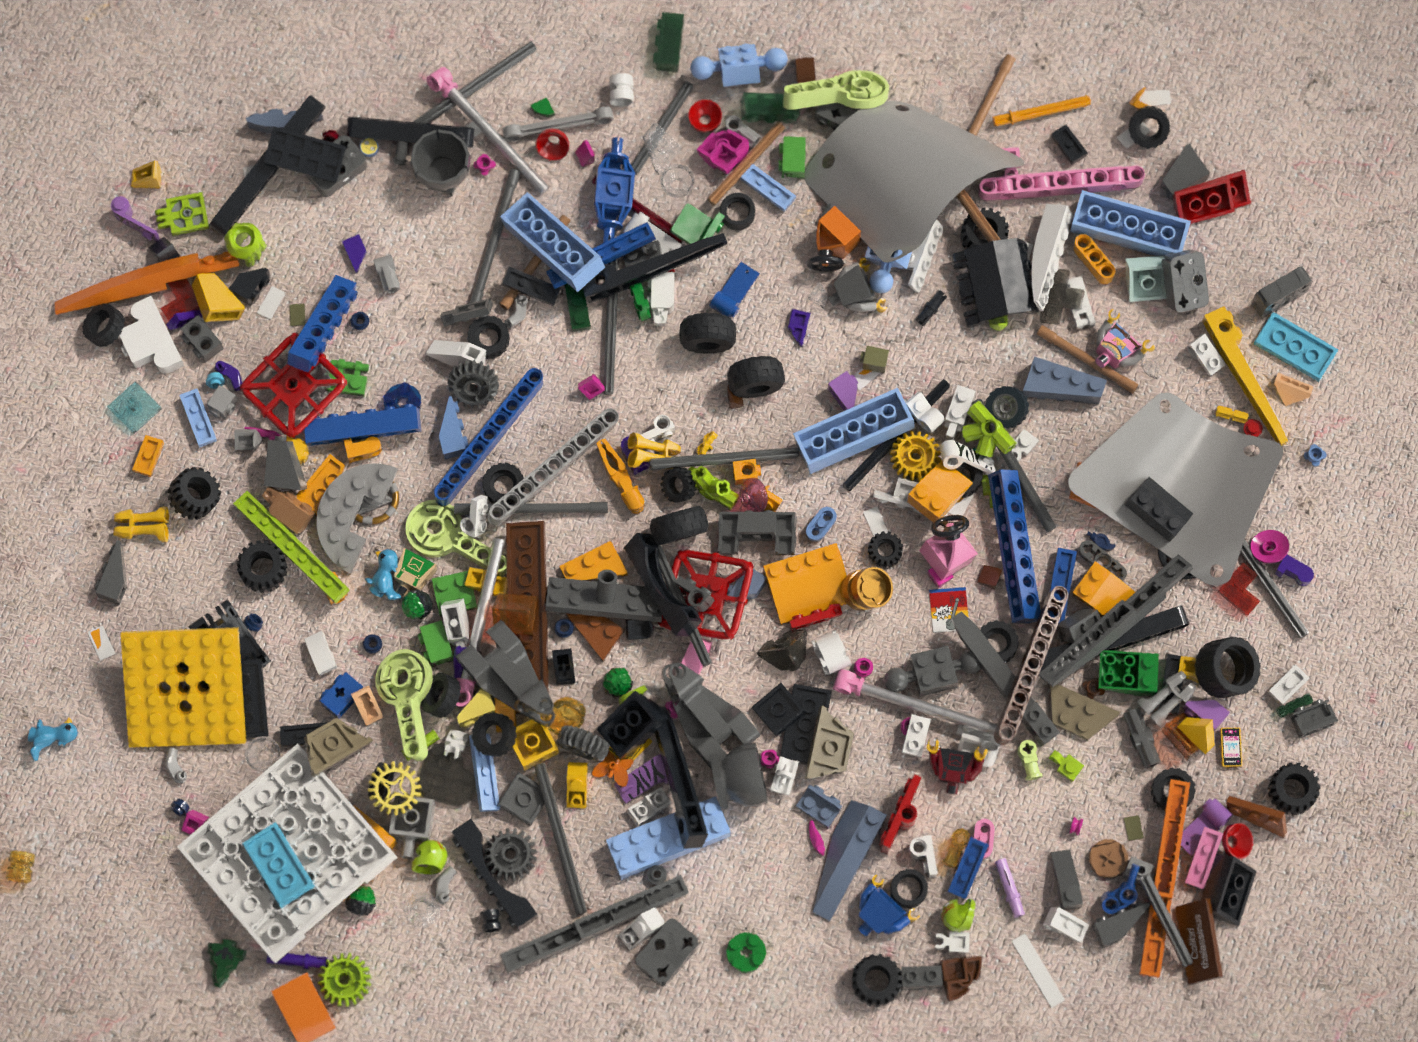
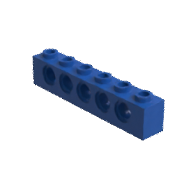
M335 275L289 350L288 365L305 372H309L312 366H316L319 354L324 353L327 341L333 338L334 329L339 327L342 322L343 314L346 315L348 313L351 301L354 302L358 295L356 282Z

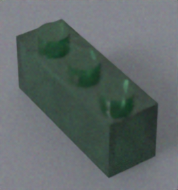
M662 12V18H658L657 29L660 30V34L656 35L655 46L658 47V51L654 52L653 63H656V70L678 72L684 14Z
M744 92L740 99L741 120H747L750 123L765 121L766 123L783 121L786 124L796 122L800 116V109L789 110L784 108V94Z

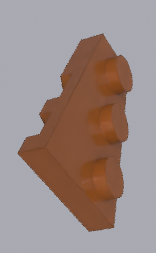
M566 613L568 619L586 639L601 661L604 662L625 632V629L606 617Z
M1228 796L1226 801L1227 809L1234 816H1238L1285 838L1287 834L1285 812Z

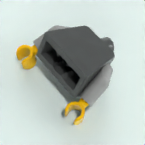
M862 258L859 263L856 262L843 267L837 280L834 282L837 292L828 296L833 306L842 302V305L851 311H886L888 307L882 308L880 304L886 302L885 299H880L877 303L874 302L877 299L865 273L869 270L870 264L863 265L867 261L866 258Z

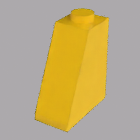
M215 273L197 274L192 288L204 322L240 320L245 310L244 305Z

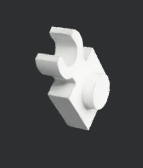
M1025 429L1015 439L1017 444L1012 449V452L1017 456L1018 462L1021 459L1022 453L1027 456L1039 442L1037 438Z
M450 729L445 740L444 755L447 756L449 752H453L455 754L454 758L457 759L459 751H464L469 734Z
M949 932V937L943 934H936L935 938L942 939L943 944L935 945V949L942 950L945 947H949V953L968 954L970 933Z

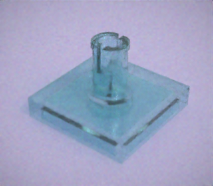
M136 381L107 406L133 434L162 410L161 406Z

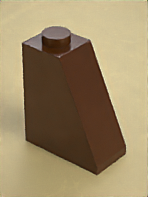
M814 57L794 58L793 65L796 84L816 81Z

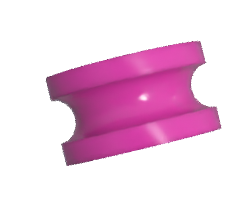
M1075 816L1073 817L1069 831L1070 834L1075 832L1079 836L1083 823L1082 818L1078 820Z

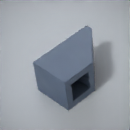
M754 569L746 598L748 600L757 598L767 583V577ZM745 575L737 579L734 586L731 585L728 588L727 596L739 597Z

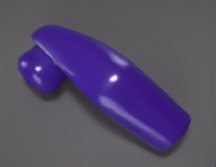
M217 361L215 364L216 372L231 380L234 391H241L240 384H242L240 372L224 361Z
M457 646L454 651L453 664L454 678L456 679L461 678L463 667L457 661L456 656L466 647Z

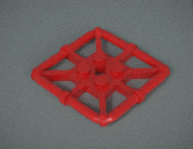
M297 332L292 333L268 356L266 355L263 358L264 360L240 384V390L244 396L261 412V415L264 418H268L289 438H295L319 414L322 415L324 413L323 410L347 386V380L343 374L326 359L324 353L319 354L316 366L322 364L336 379L316 380L309 374L315 368L314 366L311 367L309 372H305L288 364L280 369L273 362L290 344L291 347L299 336ZM269 365L277 372L269 382L252 383ZM291 381H297V386L295 388L290 389L291 385L289 383ZM336 386L318 405L309 397L317 387ZM271 389L277 396L265 406L251 390ZM306 400L314 409L295 427V409ZM281 401L289 407L288 427L272 413V410Z
M679 550L672 565V572L676 580L681 562L683 561L691 574V579L696 582L695 586L698 588L703 586L711 591L710 596L715 600L706 611L699 612L696 610L702 620L701 624L697 627L700 635L721 640L734 639L739 629L744 606L748 602L746 598L753 576L754 565L752 562L744 559L722 556L716 552L711 554L693 550ZM687 557L711 561L708 575L697 574ZM719 563L741 566L740 569L726 578L715 577ZM745 575L739 597L727 596L729 584ZM680 588L682 594L686 595L685 601L687 605L692 606L688 601L689 593ZM703 597L698 598L696 604L700 603ZM725 602L737 604L731 628H729L721 615ZM662 616V621L658 622L660 627L671 630L668 622ZM704 616L717 617L725 632L702 628Z

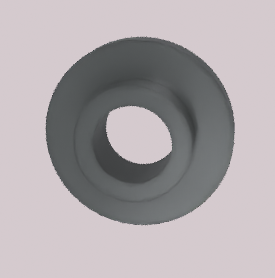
M655 865L648 870L647 877L650 883L659 885L666 881L667 872L664 867ZM655 872H660L661 876L659 878H655L653 874Z

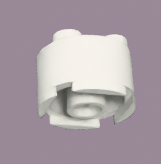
M836 630L811 641L825 675L832 674L851 665L849 657H846L845 647Z

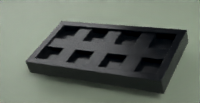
M273 126L264 163L337 183L346 146Z

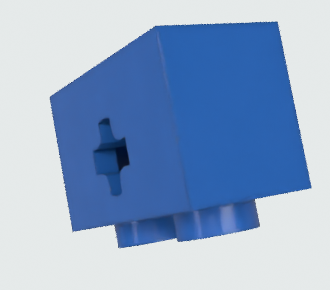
M347 672L343 675L340 674L334 680V685L331 689H326L320 696L321 705L338 719L354 704L355 701L351 694L364 688ZM338 692H340V693H343V692H344V695H345V696H344V697H342V696H339V697H338L337 693H338Z

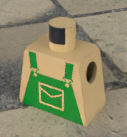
M404 548L398 568H396L394 580L400 584L396 593L404 598L410 589H419L421 591L437 572V565Z

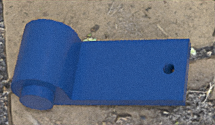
M740 262L721 292L718 291L715 294L709 307L720 314L734 318L739 311V304L760 273Z

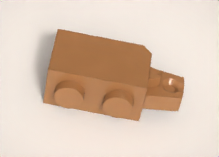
M269 486L262 494V497L271 505L269 508L270 514L296 534L303 532L316 514L311 510L312 507L299 501L297 496L290 491L285 490L281 492Z

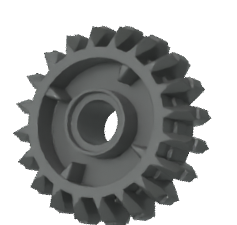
M474 359L472 363L468 360L465 363L460 362L449 373L448 390L452 393V398H457V403L464 402V407L467 404H470L471 408L474 405H477L479 408L482 404L487 406L489 401L492 402L494 396L498 393V375H495L494 369H490L489 364L484 366L483 361L476 363Z
M568 725L562 727L561 731H559L557 744L566 751L571 752V754L595 762L604 761L605 756L608 754V742L594 733Z
M506 828V834L504 835L500 830L498 831L499 838L496 835H492L494 843L487 841V845L491 848L484 849L485 853L490 854L484 856L486 861H490L486 866L487 868L493 867L490 871L491 874H495L498 871V879L503 874L505 881H508L509 876H512V881H516L515 875H519V878L523 879L522 872L524 871L529 875L530 871L527 867L532 869L535 867L530 861H537V857L532 856L537 853V849H531L535 846V842H529L531 839L530 835L523 838L524 831L517 835L516 828L513 829V834H510L509 828ZM510 850L516 852V856L513 859L505 857L506 853Z

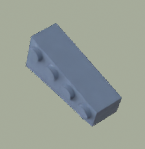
M1034 356L1023 393L1027 398L1034 397L1043 400L1046 398L1057 399L1056 401L1069 400L1079 403L1099 404L1107 380Z

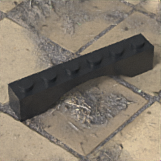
M636 533L624 547L628 558L632 561L637 573L645 583V587L658 605L662 616L671 627V631L675 636L689 637L701 624V618L693 606L679 601L667 588L660 570L659 548L649 533Z
M469 819L452 831V842L457 849L461 847L465 852L462 856L468 864L472 863L476 869L473 872L479 880L483 878L487 884L484 888L490 896L494 895L498 901L495 903L501 912L505 911L508 914L507 921L511 927H517L520 931L539 918L527 898L507 891L492 877L483 858V836L473 820Z

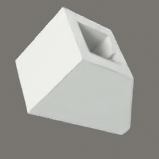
M656 908L640 914L619 934V937L629 951H631L658 932L664 926L665 921Z

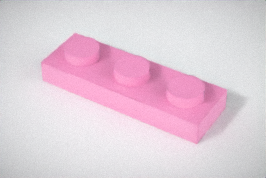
M1204 826L1185 883L1204 889L1223 836L1222 832Z

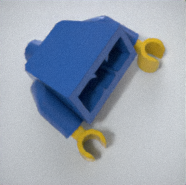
M878 875L873 876L872 884H869L860 896L859 917L864 922L858 930L864 936H868L872 930L877 934L882 932L885 934L899 932L909 925L910 922H915L920 917V915L916 918L911 916V912L915 909H911L904 916L906 912L881 889L884 879L881 883L875 882Z

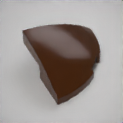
M981 955L939 960L942 967L943 986L948 1001L956 1000L970 991L968 987L973 980L978 979L981 972Z

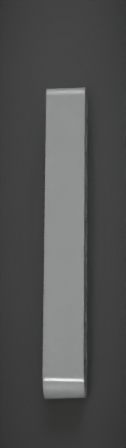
M612 408L604 410L494 503L487 515L489 523L492 525L502 524L609 433L618 421L619 415L617 411ZM605 417H611L613 422H607ZM591 428H597L600 433H592ZM577 440H583L586 445L580 446ZM563 452L571 453L572 457L566 458ZM549 464H556L558 469H551ZM536 475L542 476L543 479H544V481H542V482L537 481V480L535 479V476H536ZM526 487L530 493L525 494L520 488ZM512 499L516 505L511 506L507 504L506 500ZM498 511L502 517L496 518L492 512Z

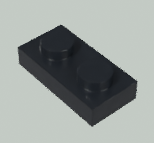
M1067 124L1051 133V138L1072 165L1087 156L1088 152Z

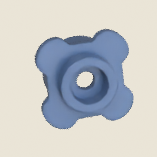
M1313 444L1310 446V450L1305 452L1303 456L1305 460H1309L1313 466L1317 467L1320 465V461L1326 458L1327 454L1318 445Z

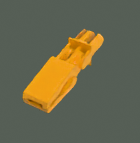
M599 440L596 443L598 453L609 479L622 492L621 500L624 501L626 507L632 513H641L644 509L645 501L638 489V485L632 486L626 465L607 440ZM606 453L617 464L618 471L610 466Z

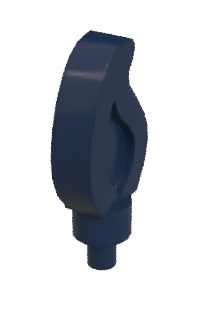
M1089 531L1087 533L1090 539L1104 551H1112L1116 546L1110 543L1105 534H1096L1095 532L1092 534Z

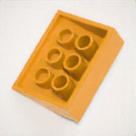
M837 543L763 566V574L767 577V586L781 625L789 623L793 620L792 617L803 614L805 617L811 615L810 612L817 609L825 611L831 604L839 603L840 606L846 605L842 596V583L847 574Z

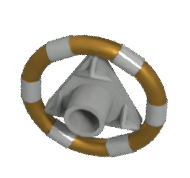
M393 481L390 487L392 498L387 495L383 504L365 496L355 520L363 524L374 525L389 519L399 504V490L396 483ZM391 503L385 513L378 517L361 516Z

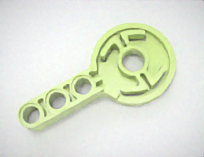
M848 71L839 76L835 75L834 78L785 86L783 106L786 109L795 110L831 103H841L856 109L875 108L887 101L889 84L885 78L871 71Z
M428 500L420 503L410 512L406 521V535L410 545L416 552L432 558L456 552L482 568L487 569L491 548L462 532L460 528L462 518L460 515H454V506L451 504L440 506L436 503V500ZM431 522H439L442 528L439 533L431 534L427 531L428 525ZM465 543H470L472 545V547L468 550L462 549V546ZM480 553H487L488 557L486 559L478 558ZM502 555L500 562L505 565L502 569H498L497 576H504L507 573V559Z
M402 649L389 654L379 665L375 678L376 689L379 696L386 703L396 707L405 755L416 761H422L428 755V748L420 712V703L427 696L431 688L433 674L431 666L425 657L415 651ZM407 672V681L399 685L398 678L400 674ZM411 710L410 716L407 717V713ZM418 747V751L414 754L415 748Z

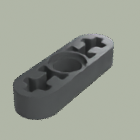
M1086 540L1081 543L1079 554L1091 565L1095 561L1097 562L1100 557L1106 558L1108 565L1104 568L1108 570L1111 564H1113L1112 569L1115 572L1119 570L1122 572L1121 577L1118 576L1121 581L1125 580L1127 571L1120 563L1093 541ZM1084 546L1087 548L1091 546V552L1093 554L1099 552V554L1096 555L1094 560L1091 559L1093 558V554H1091L1090 552H1088L1087 554L1084 553Z

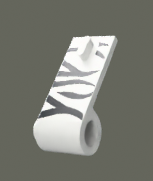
M954 440L944 441L940 445L943 465L947 469H956L965 462L986 473L991 474L995 472L994 460L990 457L980 455L975 450Z

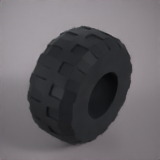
M697 313L689 315L680 323V343L684 349L694 353L715 354L730 350L736 342V324L729 316L727 317L723 314Z
M771 356L742 359L731 365L727 371L729 389L735 396L740 398L766 396L779 391L785 383L782 363L777 358Z
M695 506L651 519L650 530L654 542L658 545H663L705 533L709 525L704 509L700 506Z

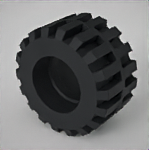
M982 207L981 213L1001 240L1008 239L1009 225L1008 222H1005L1006 218L1004 215L1000 217L999 211L995 213L993 208L986 210L985 207ZM969 214L964 219L961 230L963 248H970L988 242V240H982L975 235L974 230L978 226Z
M196 467L187 468L169 485L170 487L167 491L169 495L167 497L171 501L170 506L171 508L174 507V511L176 513L179 512L181 517L185 518L187 516L189 520L193 518L198 520L201 517H205L219 502L221 490H218L220 485L215 482V476H210L211 473L209 471L204 472L203 468L197 470ZM187 487L195 489L199 493L201 500L192 497Z
M260 540L256 541L255 545L252 542L249 543V548L244 547L242 549L243 553H239V561H237V570L245 586L250 587L255 592L259 590L260 593H264V590L270 592L272 587L277 589L279 587L278 583H283L284 576H287V563L282 551L274 543L269 544V541L265 540L264 543H261ZM268 558L273 561L272 569L264 575L252 573V565L258 559Z
M1293 762L1286 766H1281L1274 773L1268 785L1270 790L1268 795L1272 797L1271 803L1277 805L1276 809L1279 811L1280 809L1284 810L1285 814L1290 812L1291 815H1296L1297 813L1302 814L1306 810L1308 811L1319 797V790L1321 788L1320 784H1318L1319 778L1314 776L1315 771L1313 769L1310 771L1307 765L1301 766V763L1298 762L1293 765ZM1288 779L1299 781L1304 787V796L1302 798H1292L1287 795L1284 790V782Z
M871 954L867 958H862V961L857 963L851 981L852 989L855 991L854 994L860 998L862 1003L865 1002L868 1006L875 1005V1007L885 1006L898 995L902 985L901 970L897 967L895 961L890 960V957H883V954H878V956ZM869 971H883L888 977V986L882 991H873L868 988L865 983V976Z

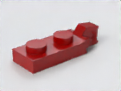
M831 604L825 611H822V609L811 611V615L805 617L803 614L792 617L793 620L789 622L791 631L842 616L840 604Z

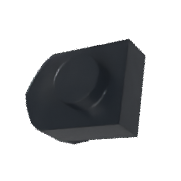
M626 620L627 640L649 639L653 635L655 628L651 621Z

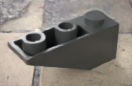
M117 540L116 544L112 545L110 549L109 561L105 562L102 568V578L96 582L95 593L101 599L120 605L127 589L123 545Z
M1141 901L1132 905L1133 909L1126 911L1124 908L1114 913L1115 916L1107 918L1106 915L1096 919L1097 923L1093 925V929L1101 948L1120 942L1149 908L1150 902L1144 904Z

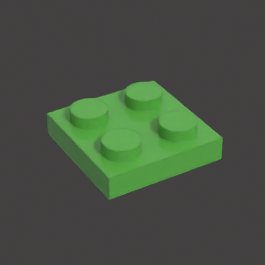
M468 571L432 578L440 617H442L441 605L446 601L464 598L466 611L477 609L474 589L465 586Z

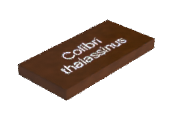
M1205 898L1176 906L1179 934L1193 960L1192 964L1185 967L1188 985L1222 978L1223 973L1211 900Z

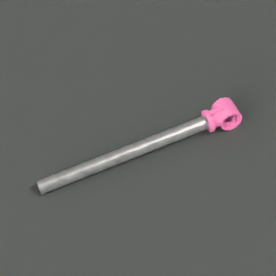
M440 67L427 76L428 86L435 92L441 91L444 98L449 97L541 194H544L549 189V186L457 90L458 85L452 82V75L447 68Z
M498 538L493 540L469 645L471 644L478 652L505 540ZM463 668L461 678H457L461 686L460 694L465 693L467 695L465 702H458L456 704L461 709H464L472 700L476 684Z
M841 669L837 673L833 689L837 692L847 695L853 692L858 697L862 693L994 735L997 724L865 683V678H856L857 675L850 671Z

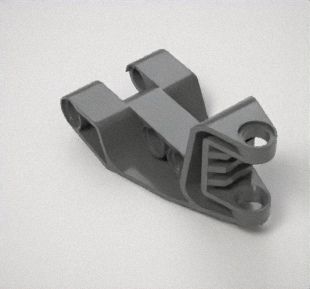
M502 620L486 631L496 643V648L483 658L471 644L456 656L457 661L480 689L543 726H550L554 723L553 701L543 680H538L521 641ZM550 714L552 715V718L549 721H543L541 719V716H548Z
M682 663L668 664L663 667L662 677L688 742L711 770L710 755L718 754L719 759L722 760L727 754L720 744L731 735L736 736L743 744L753 743L760 737L758 730L741 710L702 685L704 678ZM667 668H669V669H668V675H669L670 678H668V677L666 676V670H667ZM673 668L676 670V676L672 674Z

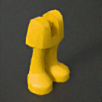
M631 433L627 442L628 448L632 450L627 460L630 468H637L642 462H649L653 458L671 457L668 455H678L681 453V446L666 439L663 443H657L645 439L639 433ZM640 449H648V450L658 451L659 454H654V453L646 452V451H643V450H640Z
M167 506L147 513H133L131 509L114 514V522L129 523V526L114 527V536L131 539L135 535H155L160 542H168L169 531L166 523H169V509ZM136 522L160 523L154 525H135Z

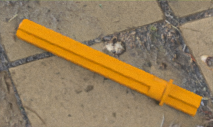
M1086 95L1012 112L1010 110L1006 114L993 116L994 126L1014 125L1016 122L1090 106L1091 99Z

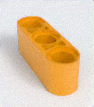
M1078 235L1073 246L1075 254L1098 282L1104 285L1111 283L1115 274L1114 265L1088 235ZM1078 243H1085L1087 247L1082 248ZM1090 257H1096L1099 261L1093 262L1090 260ZM1108 271L1110 276H1104L1101 272Z

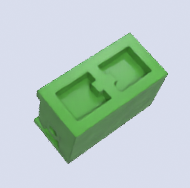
M784 136L783 143H779V154H783V160H779V171H782V178H784V173H786V177L804 179L806 137Z
M442 620L420 627L421 633L418 634L421 645L425 644L427 651L423 653L427 661L431 662L432 668L434 663L435 665H440L453 661V654Z

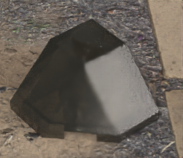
M806 629L788 631L783 634L784 637L777 639L775 642L773 639L765 642L757 652V655L781 671H795L799 669L806 659Z

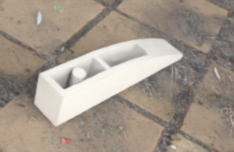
M1046 204L1037 232L1032 259L1033 299L1039 311H1043L1045 304L1048 303V294L1050 288L1053 287V278L1058 270L1059 258L1063 254V245L1068 238L1069 226L1073 222V214L1067 205Z

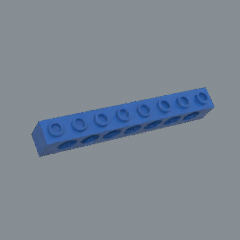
M1000 469L988 474L1011 620L1012 623L1030 624L1038 620L1041 610L1018 470Z

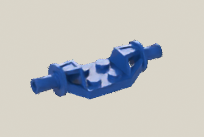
M618 137L612 138L611 152L603 155V161L597 169L594 207L598 219L597 227L604 230L602 244L607 242L608 239H613L615 231L623 229L622 223L629 214L633 202L635 171L629 162V157L622 153L624 140L619 138L617 142Z

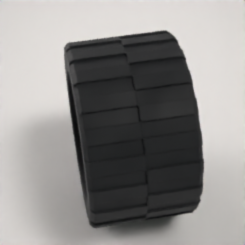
M1228 637L1206 643L1199 650L1195 662V675L1199 685L1210 696L1227 698L1251 691L1258 683L1261 664L1255 648L1248 641L1240 637ZM1223 652H1226L1234 663L1235 676L1232 683L1225 679L1221 671L1220 660Z

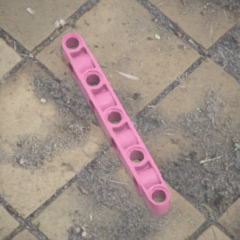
M1116 166L986 178L981 181L978 194L981 199L989 201L1081 194L1082 190L1091 193L1118 191L1140 187L1145 177V171L1140 166ZM1131 175H1138L1140 179H1133ZM1101 178L1103 182L1099 183L1096 182L1094 179ZM1063 181L1066 185L1061 186L1057 182ZM1026 184L1029 188L1023 189L1020 185ZM989 187L992 191L986 192L983 188Z

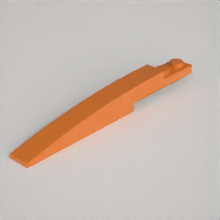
M226 251L215 256L208 255L202 259H199L198 253L159 262L110 278L54 302L55 313L57 315L101 305L102 303H110L167 290L166 283L194 277L201 273L207 274L238 267L239 260Z
M1173 779L1170 780L1153 879L1169 914L1190 788L1189 782ZM1150 902L1139 975L1160 978L1166 932Z

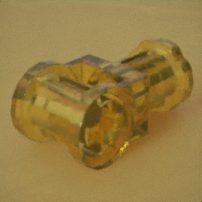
M960 828L954 831L945 859H942L941 863L954 869L958 868L957 864L960 856L970 840L967 830ZM960 834L963 835L964 839L961 841V843L957 842V837H959Z

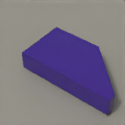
M358 234L342 241L355 273L359 272L361 263L367 253L363 241Z
M792 309L788 329L798 345L803 347L811 313Z
M200 310L176 313L166 326L169 330L180 329L199 315L201 318L203 316Z

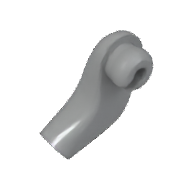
M525 295L515 298L513 314L505 320L508 328L524 320L526 304L528 302V298Z
M168 748L164 762L165 769L176 783H183L187 778V774L177 762L178 749Z
M451 866L436 879L435 897L441 904L449 901V883L457 873Z

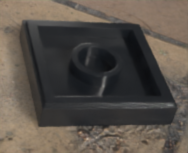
M781 682L751 707L776 737L806 713L805 709Z

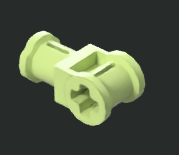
M1031 740L1023 741L1017 750L1022 765L1025 767L1026 781L1043 777L1037 764V746ZM1025 746H1027V749H1031L1029 754L1026 751L1023 752Z

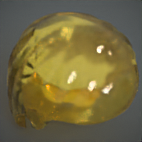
M572 697L559 698L553 703L555 721L547 727L556 735L559 734L562 727L567 725L580 728L586 716L585 706ZM552 715L545 716V721H549Z

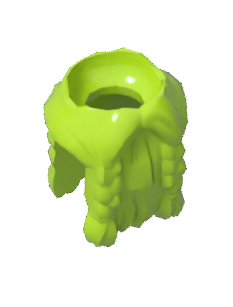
M235 223L224 237L227 251L232 256L245 260L248 268L255 265V260H260V257H262L261 252H264L266 248L260 230L251 223ZM249 235L251 237L250 244L241 247L243 240Z

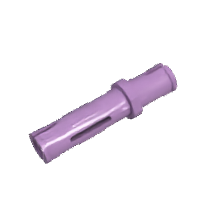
M1006 858L995 861L1007 896L1005 899L1006 902H1009L1014 918L1024 916L1025 912L1020 900L1021 895L1017 892Z

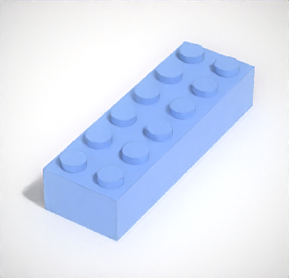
M1082 190L1070 232L1086 234L1090 238L1153 256L1163 255L1165 259L1167 254L1183 251L1191 221Z
M528 192L500 216L505 228L577 292L605 268L600 255Z
M896 388L795 432L793 435L810 474L910 431L915 428V425L899 389Z
M716 796L700 802L708 833L701 848L731 837L730 829ZM675 813L606 839L608 849L621 880L701 848L683 849L674 817Z

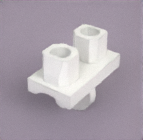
M780 756L770 791L787 796L790 795L799 764L798 761Z

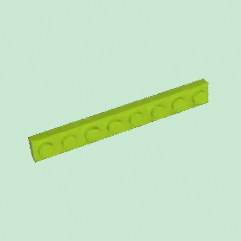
M248 491L233 503L252 524L274 543L277 548H280L335 604L350 591L335 574L283 524L272 516Z

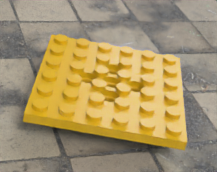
M239 627L122 631L120 633L129 748L246 743ZM180 663H185L188 666V670L181 669ZM200 681H205L209 684V688H203ZM162 682L170 685V690H165L162 687ZM181 682H186L190 688L184 689L181 686ZM182 701H188L191 704V708L184 707Z

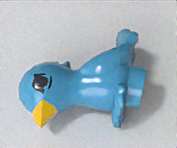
M391 549L375 552L379 566L373 578L365 579L367 583L371 584L369 590L380 598L386 594L390 600L401 599V595L394 591L391 571L396 572V568H398L397 554Z
M68 717L63 724L57 727L43 726L42 720H38L37 727L32 726L30 728L28 742L34 743L30 754L35 762L39 759V752L56 740L58 741V746L61 744L64 746L76 739L78 730L72 723L71 718Z

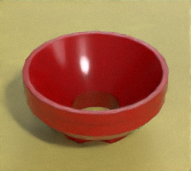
M707 99L699 100L689 109V122L699 132H712L721 123V108L714 101ZM702 116H709L711 121L708 124H702L700 118Z
M546 129L537 137L536 150L539 155L547 160L557 161L563 159L569 151V139L566 134L558 129ZM556 136L559 138V142L556 144L552 143L549 137Z
M1235 823L1225 829L1222 836V845L1226 854L1237 859H1244L1251 853L1253 836L1246 825ZM1230 836L1234 840V844L1232 847H1230L1228 844V838Z

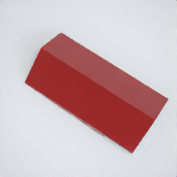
M1245 170L1176 191L1173 195V205L1177 217L1191 221L1190 224L1233 213L1235 208L1251 204Z

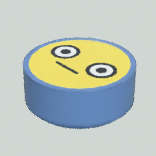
M363 139L360 143L361 152L366 157L375 156L379 151L378 142L375 139Z

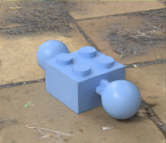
M755 44L725 46L718 48L719 61H711L708 57L699 56L692 61L690 71L699 80L708 79L713 72L720 71L723 87L760 83L759 67L766 66L771 71H780L786 66L788 58L785 51L780 48H771L765 55L757 56Z
M868 246L865 258L873 264L880 266V269L873 272L870 276L869 284L872 290L880 294L888 292L893 286V277L890 274L891 267L907 269L912 252L898 260L883 262ZM894 251L891 255V258L900 256L901 254H903V251Z

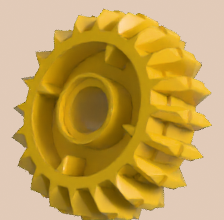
M911 431L910 437L904 433L903 439L898 437L897 443L892 445L894 450L890 451V455L893 456L890 458V462L894 463L893 469H898L897 475L904 473V479L910 476V480L914 481V477H917L918 482H920L922 476L925 477L938 465L937 463L941 462V458L938 457L941 453L940 450H937L939 444H933L935 439L931 438L928 440L927 433L922 437L921 431H918L917 435H914V432ZM917 453L921 458L915 460L911 457V454Z

